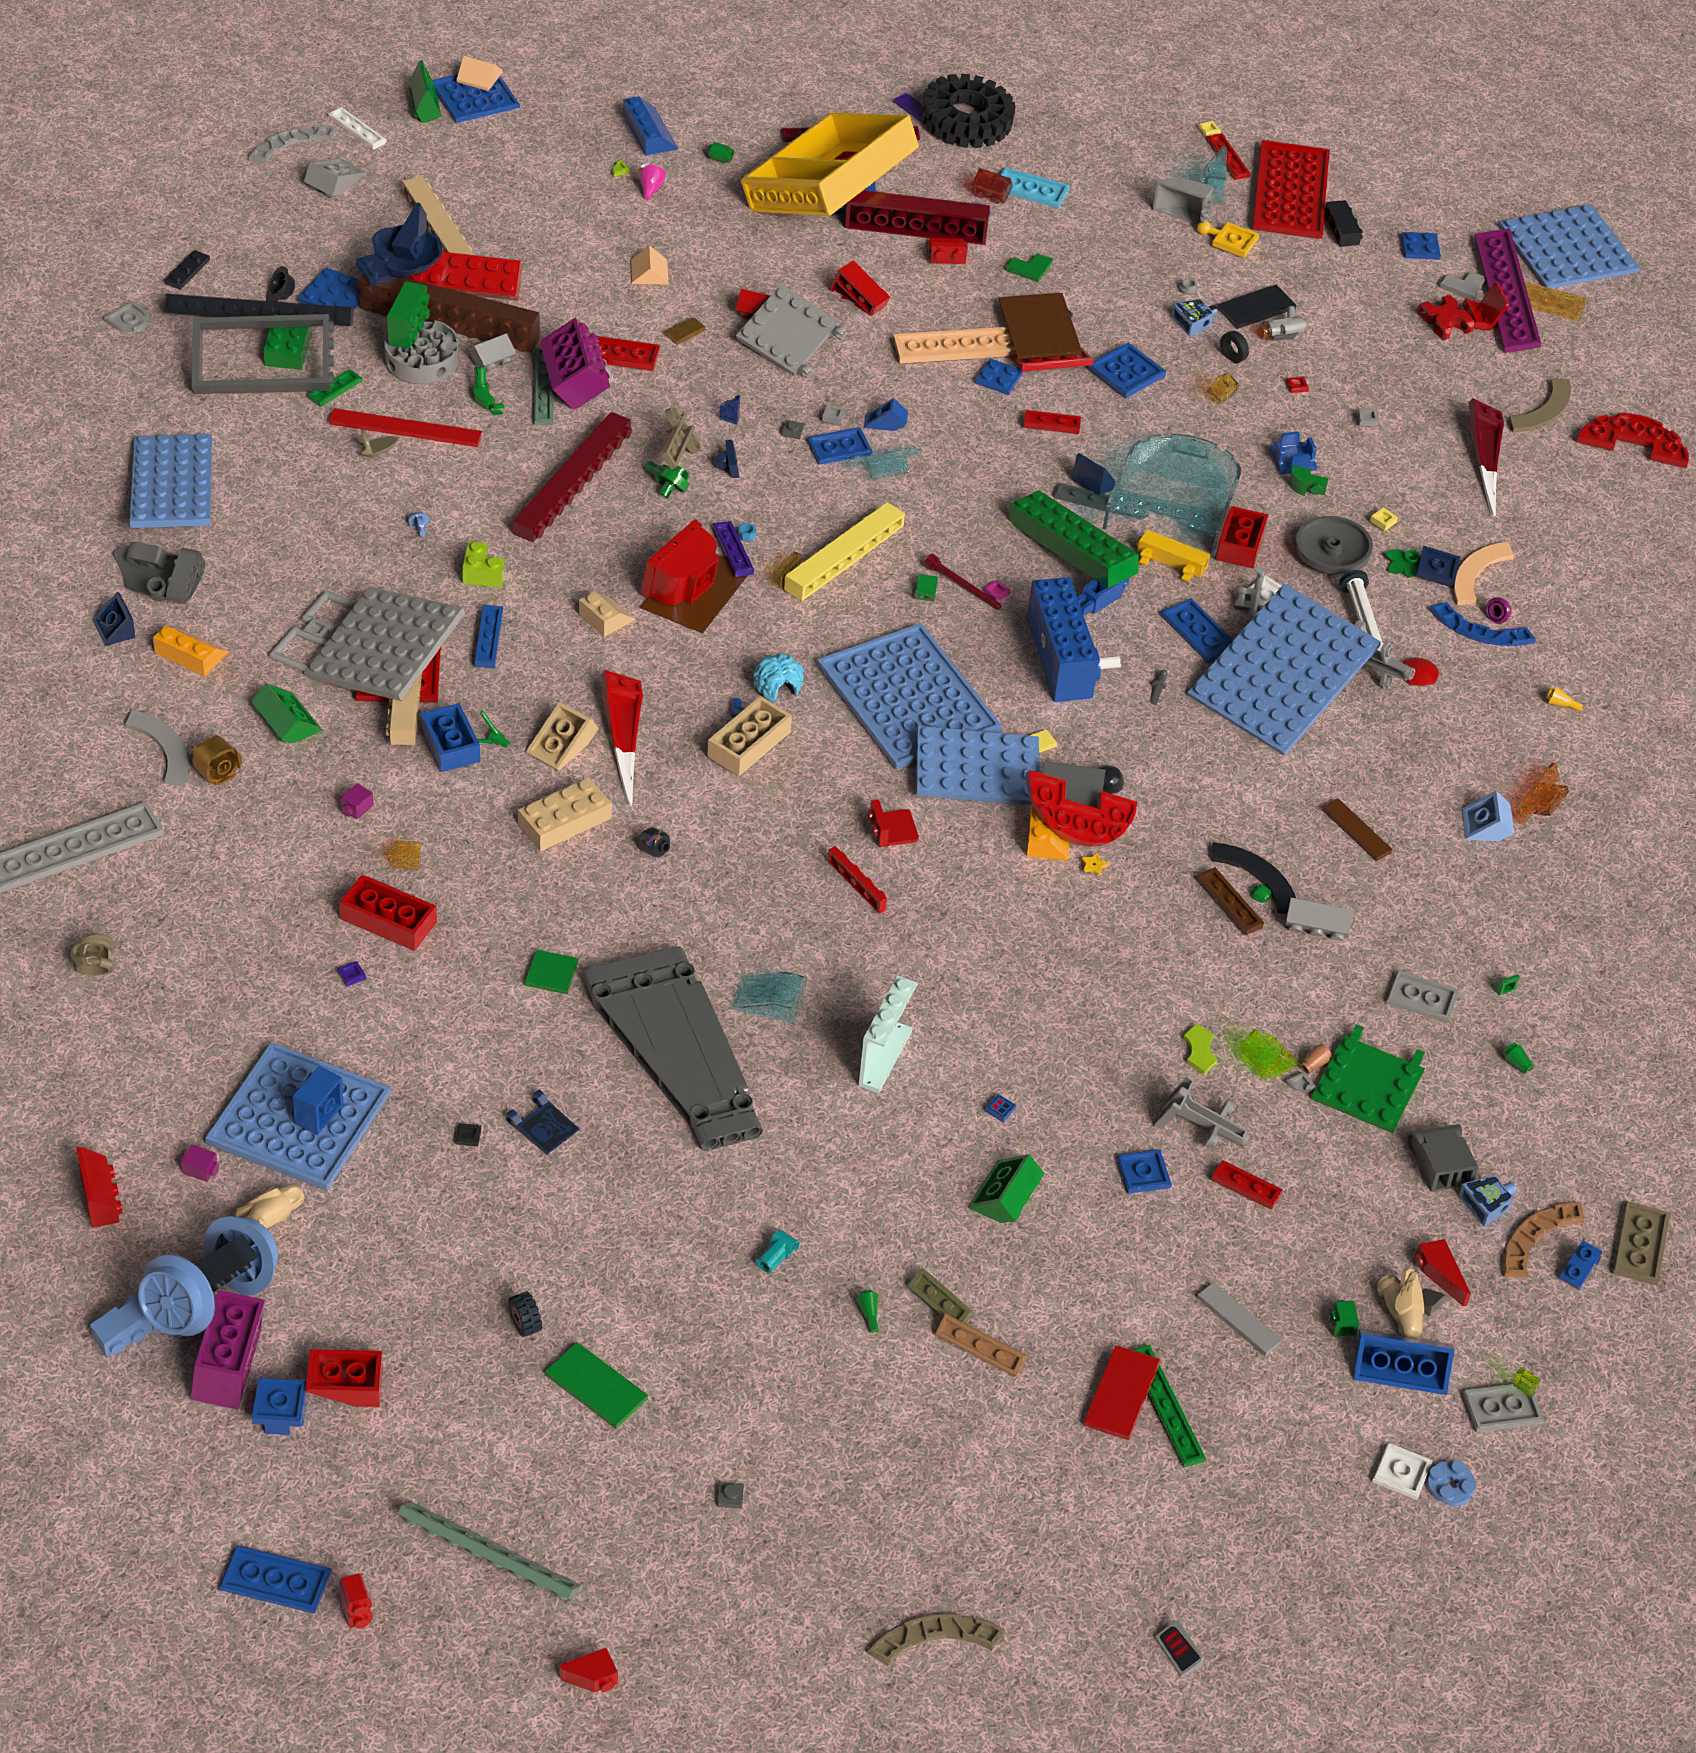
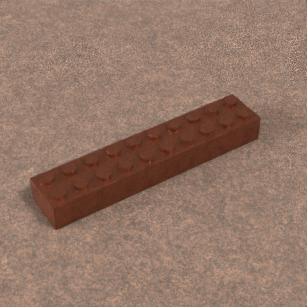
M363 275L359 279L360 308L365 311H373L387 316L406 281L427 286V294H429L427 307L430 309V315L424 322L434 323L435 320L443 322L457 334L484 340L485 342L507 333L513 348L522 352L532 353L540 340V312L405 277L370 286Z

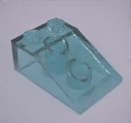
M1223 146L1205 167V173L1201 172L1200 183L1213 186L1212 194H1214L1212 204L1222 205L1226 184L1227 146Z
M789 972L743 976L731 1010L795 1024L806 993L807 977Z

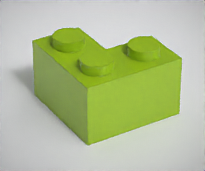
M468 541L462 568L463 584L502 588L505 576V558L488 557V543Z

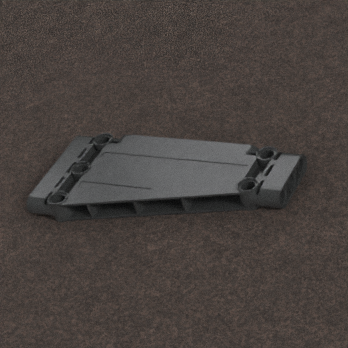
M671 947L591 967L583 973L594 1008L691 1129L694 1130L702 1150L709 1151L710 1148L713 1150L761 1136L763 1129L753 1108V1100L749 1095L746 1081L701 981H697L695 968L689 963L682 947Z

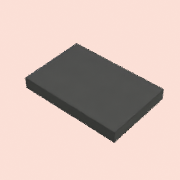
M1044 761L1043 774L1066 781L1065 799L1097 808V796L1103 791L1104 769Z

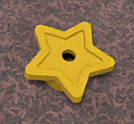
M1097 853L1092 857H1082V861L1085 863L1084 872L1101 875L1102 868L1108 866V862L1101 860Z

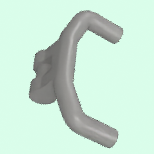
M1262 566L1256 568L1257 577L1253 589L1238 587L1237 589L1238 597L1235 600L1234 607L1249 610V615L1246 617L1247 623L1257 614L1260 592L1265 576ZM1246 596L1251 597L1250 602L1245 601Z

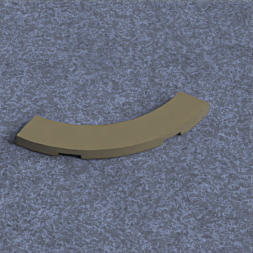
M1551 379L1552 394L1545 405L1533 412L1509 417L1512 432L1534 430L1556 420L1568 405L1571 394L1570 380Z
M960 1614L927 1615L906 1621L894 1630H889L869 1648L868 1654L889 1666L894 1659L909 1648L936 1639L965 1640L992 1651L1004 1636L1006 1630L983 1619L960 1617Z

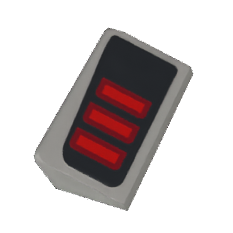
M1179 1620L1173 1622L1155 1636L1180 1677L1202 1667L1204 1658Z

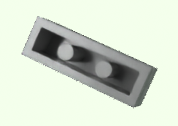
M1291 898L1285 926L1289 927L1290 931L1302 932V930L1310 931V934L1313 936L1326 934L1331 935V938L1334 940L1342 941L1344 938L1348 939L1354 910Z

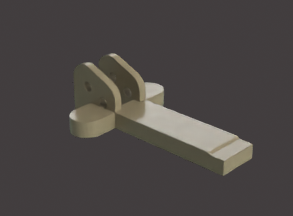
M674 406L665 410L668 421L663 425V428L670 435L661 453V456L671 470L677 468L686 447L692 454L701 449L699 441L693 434L695 426L691 425L688 427L685 422L686 413L680 414Z

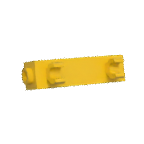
M1146 530L1143 536L1140 535L1136 543L1138 547L1137 553L1142 556L1139 561L1140 564L1146 566L1149 560L1153 559L1183 571L1184 574L1181 580L1186 582L1190 581L1192 575L1201 578L1209 564V553L1150 530Z

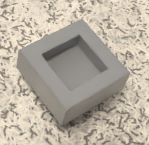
M828 404L822 421L841 425L846 408Z
M1359 408V426L1378 427L1379 417L1377 409Z

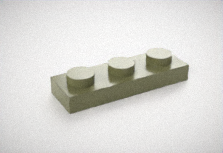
M921 1268L908 1284L915 1293L942 1316L944 1313H947L966 1323L974 1313L972 1309L924 1268Z

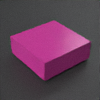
M999 580L983 588V592L996 601L1011 593V590Z

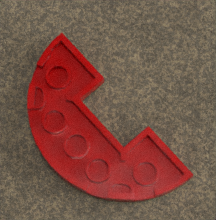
M1617 413V416L1608 417L1607 414L1599 416L1592 423H1587L1582 428L1577 440L1578 443L1613 451L1617 439L1651 447L1650 460L1687 468L1689 461L1687 447L1683 446L1681 443L1682 439L1676 432L1667 430L1663 427V423L1638 414Z
M1031 770L1026 773L1028 794L1036 812L1051 830L1072 843L1090 847L1106 845L1123 835L1133 822L1137 801L1101 791L1097 796V808L1065 799V780Z

